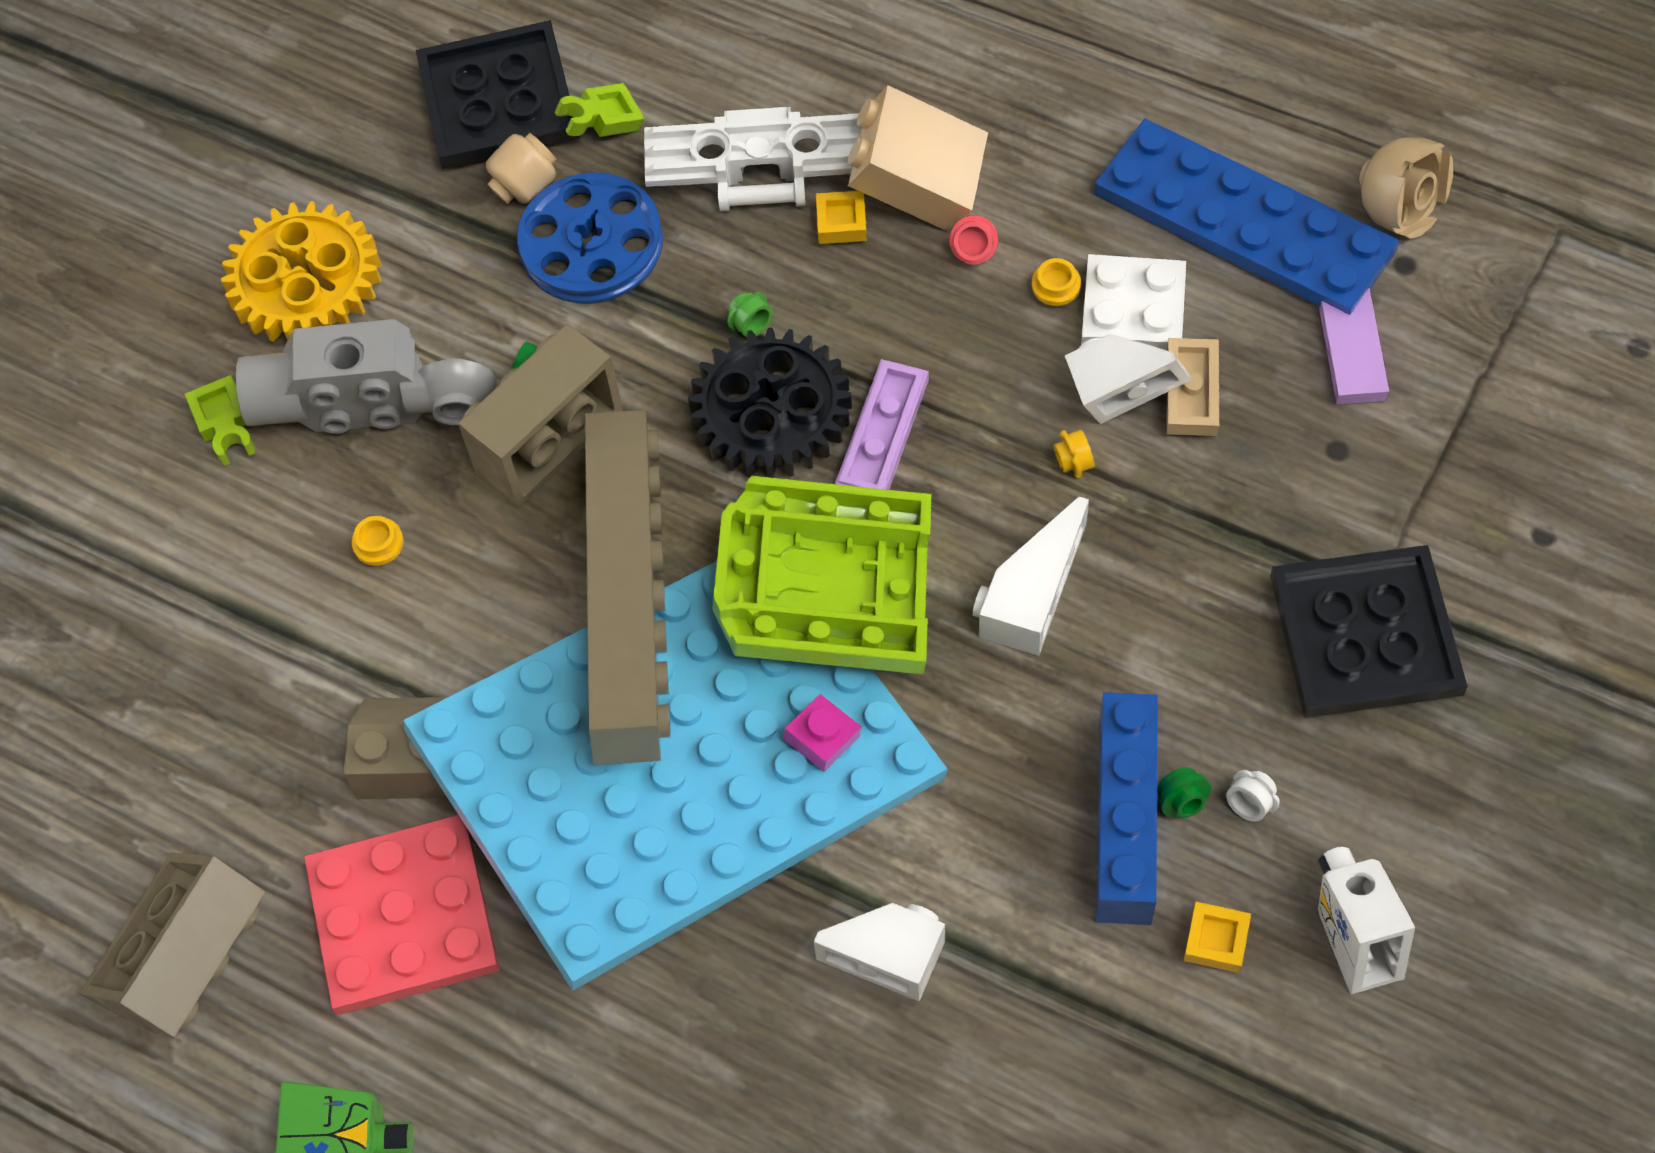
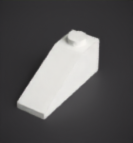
M1078 497L996 569L990 588L980 587L973 608V616L979 617V638L1037 656L1040 655L1086 527L1089 499Z

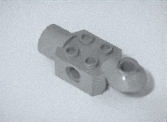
M395 319L293 329L282 353L241 356L238 358L236 388L240 411L247 426L299 422L316 433L340 434L349 429L369 427L391 429L400 424L415 423L421 413L433 412L435 420L442 424L458 425L470 406L478 401H483L495 390L496 376L491 369L482 364L460 358L441 360L422 366L419 355L415 352V340L412 339L410 328Z

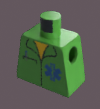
M281 1082L276 1153H413L414 1130L411 1121L383 1122V1106L371 1093L294 1082Z

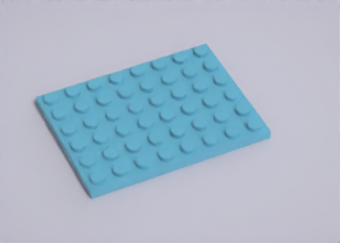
M717 561L664 587L666 612H655L656 620H665L667 652L657 653V662L667 661L669 694L659 695V705L669 704L671 738H660L661 761L593 765L589 735L588 627L403 720L404 732L572 991L939 783L946 777L948 768L872 669L735 656L712 610ZM820 694L862 726L860 737L825 772L783 739L785 727Z

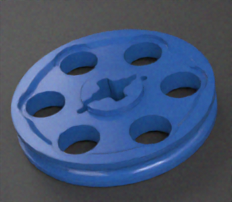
M594 172L563 178L538 193L522 214L518 226L517 244L527 274L540 289L564 301L597 303L628 293L649 276L661 254L663 233L655 203L640 186L617 175ZM577 193H584L591 197L590 201L582 207L574 208L565 204L570 196ZM621 200H631L636 203L634 210L628 214H616L611 210L613 205ZM542 223H551L557 226L556 231L546 238H538L532 234L534 228ZM596 224L598 236H592L590 242H587L586 247H584L582 238H588L590 233L594 232ZM633 237H643L649 241L647 247L638 252H631L623 247L626 241ZM555 260H563L569 264L567 270L560 275H548L544 272L546 265ZM600 267H608L615 270V275L609 281L598 283L590 279L591 273Z

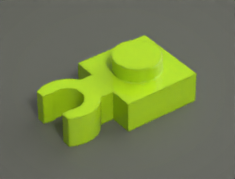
M624 83L586 88L580 98L565 96L560 99L555 110L557 116L570 115L574 117L571 118L566 128V133L570 136L582 135L588 127H594L599 137L639 131L645 119Z
M231 375L185 393L200 434L205 442L212 440L213 450L224 466L230 464L227 449L235 443L243 444L249 456L255 454V445L248 431L243 428L246 424L240 411L236 384Z

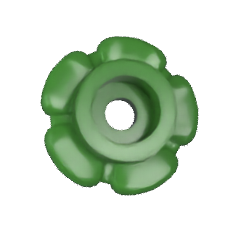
M742 293L735 297L729 305L727 324L736 334L741 333L747 337V331L752 330L757 336L771 322L773 310L767 304V298L763 293Z

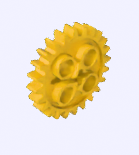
M310 201L305 212H299L293 202L290 203L288 214L283 216L277 209L272 208L271 221L266 223L262 219L255 217L253 220L257 230L254 233L247 230L239 231L244 244H231L228 246L233 259L222 262L227 275L221 278V282L227 292L225 296L231 309L235 311L241 324L248 322L255 335L265 329L269 340L272 342L282 332H284L288 340L293 329L328 326L336 322L340 324L350 323L348 314L354 312L364 315L366 312L361 299L375 300L376 295L372 285L381 283V277L377 268L381 267L382 264L372 234H367L362 221L354 223L348 210L337 216L333 204H329L322 213H319L314 201Z

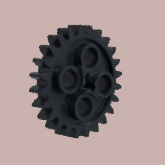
M770 327L767 329L765 339L758 340L755 333L749 330L747 331V343L741 345L736 339L730 337L728 338L730 347L728 353L714 348L712 349L714 364L706 362L699 364L701 378H693L691 380L693 395L688 396L689 408L692 413L690 414L692 428L697 431L700 446L710 447L711 459L715 461L726 455L729 471H733L742 462L746 466L747 477L753 476L758 467H765L767 477L773 478L776 467L783 466L788 476L791 477L794 476V463L800 461L810 470L813 468L812 454L814 452L828 458L830 456L828 441L833 443L842 442L841 427H849L848 410L852 409L851 392H848L850 391L849 377L842 374L840 359H829V347L827 345L813 351L812 336L808 335L800 343L794 342L793 330L789 329L783 339H776L775 332ZM777 371H786V372H787L786 374H783V375H773V374H772V373L777 372ZM735 393H743V394H744L743 396L738 397V398H730V397H728V396H730L731 394H735ZM802 407L813 408L811 411L808 412L796 411L797 409ZM760 429L769 431L767 434L764 435L752 434L754 431Z

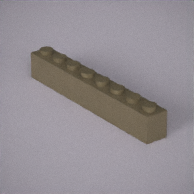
M646 410L585 413L589 735L593 765L661 761L660 738H671L669 704L659 705V695L669 694L667 661L657 662V653L667 652L665 620H656L655 612H666L664 580H654V573L664 572L662 541H653V534H662L661 503H651V497H661L659 466H650V461L659 460L658 430H648Z

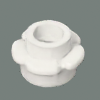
M1241 770L1234 774V781L1230 784L1226 798L1229 806L1236 814L1246 820L1256 822L1262 820L1268 812L1274 813L1278 809L1280 801L1278 796L1275 795L1277 788L1274 781L1268 775L1260 771L1250 772L1248 770Z

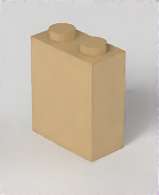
M889 85L874 100L868 99L862 106L857 119V125L862 127L860 137L854 143L848 157V164L853 166L848 186L950 232L960 219L966 217L973 210L988 132Z

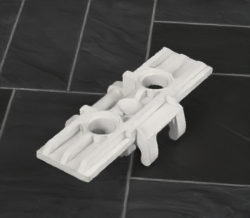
M791 107L724 111L723 117H714L715 123L644 128L646 187L718 183L720 212L730 211V206L796 202V207L806 206L804 177L851 174L853 166L848 164V157L854 143L860 137L862 127L857 125L859 113L800 117V112H791ZM805 138L814 139L820 144L816 150L808 153L796 150L794 145L799 140ZM711 144L719 145L724 149L722 155L714 159L703 158L698 154L703 147ZM746 165H778L781 179H786V182L794 181V183L730 187L731 185H739V182L743 181V170Z

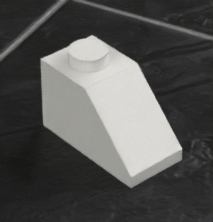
M1111 333L1103 337L1089 339L1081 344L1079 349L1065 355L1083 406L1100 424L1191 381L1188 371L1173 352Z
M891 903L819 931L814 940L816 960L920 1001L945 943V924L938 921L939 918L935 913L922 906L910 904L907 908Z

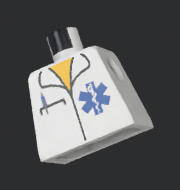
M1337 847L1325 852L1318 860L1324 874L1318 911L1350 994L1403 980L1405 978L1415 926L1380 861L1369 859L1356 863L1350 849L1347 847Z

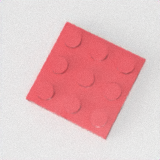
M459 815L304 856L331 1006L337 1016L500 971L471 834Z

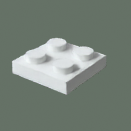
M1088 254L1081 344L1089 339L1103 337L1111 333L1167 350L1168 338H1182L1186 261Z

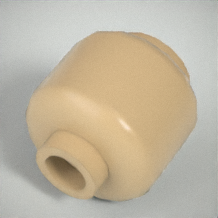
M531 133L525 138L521 135L513 134L487 160L486 169L492 176L487 185L506 204H509L513 198L522 204H529L538 193L555 179L556 170L552 164L557 159Z

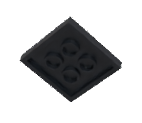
M551 20L416 50L442 169L489 159L508 137L513 134H518L525 138L531 133L544 146L580 138V136H570L566 133V128L571 118L574 117L570 115L557 116L555 114L560 99L570 95Z
M1428 545L1272 566L1270 578L1304 718L1464 696L1468 686Z

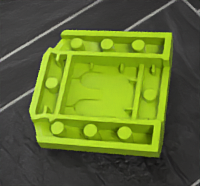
M751 476L745 484V491L735 503L730 502L722 512L712 610L734 655L924 674L927 656L928 618H925L927 549L931 528L932 494Z

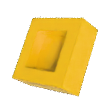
M860 191L816 193L819 244L867 241L864 193Z
M1195 901L1184 961L1240 974L1251 913Z

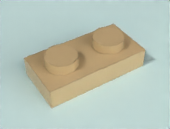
M1168 338L1167 351L1174 353L1188 371L1191 381L1166 392V434L1217 436L1219 430V340Z

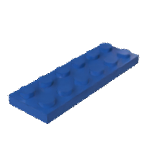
M1146 118L1143 119L1095 182L1094 187L1095 196L1318 306H1321V301L1349 315H1351L1369 288L1371 290L1397 252L1399 244L1398 239Z

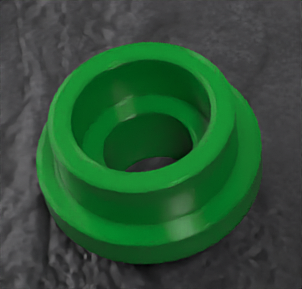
M1183 767L1176 769L1166 775L1157 787L1159 807L1168 817H1191L1200 812L1206 805L1207 798L1211 792V785L1204 775L1196 773L1192 768Z

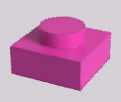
M820 694L785 727L783 739L825 772L860 737L862 726Z

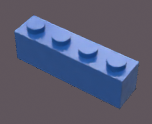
M1103 692L1099 718L1095 922L1152 924L1156 906L1158 695Z

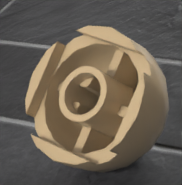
M1419 137L1392 140L1374 153L1372 158L1364 164L1359 177L1361 198L1367 215L1374 223L1394 234L1409 239L1422 236L1433 226L1437 218L1428 217V215L1433 211L1436 202L1446 203L1453 179V158L1451 153L1442 151L1441 148L1445 147L1443 144Z

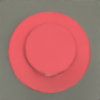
M970 215L960 219L950 233V247L953 254L960 261L967 264L976 265L989 260L998 246V233L995 226L982 216Z

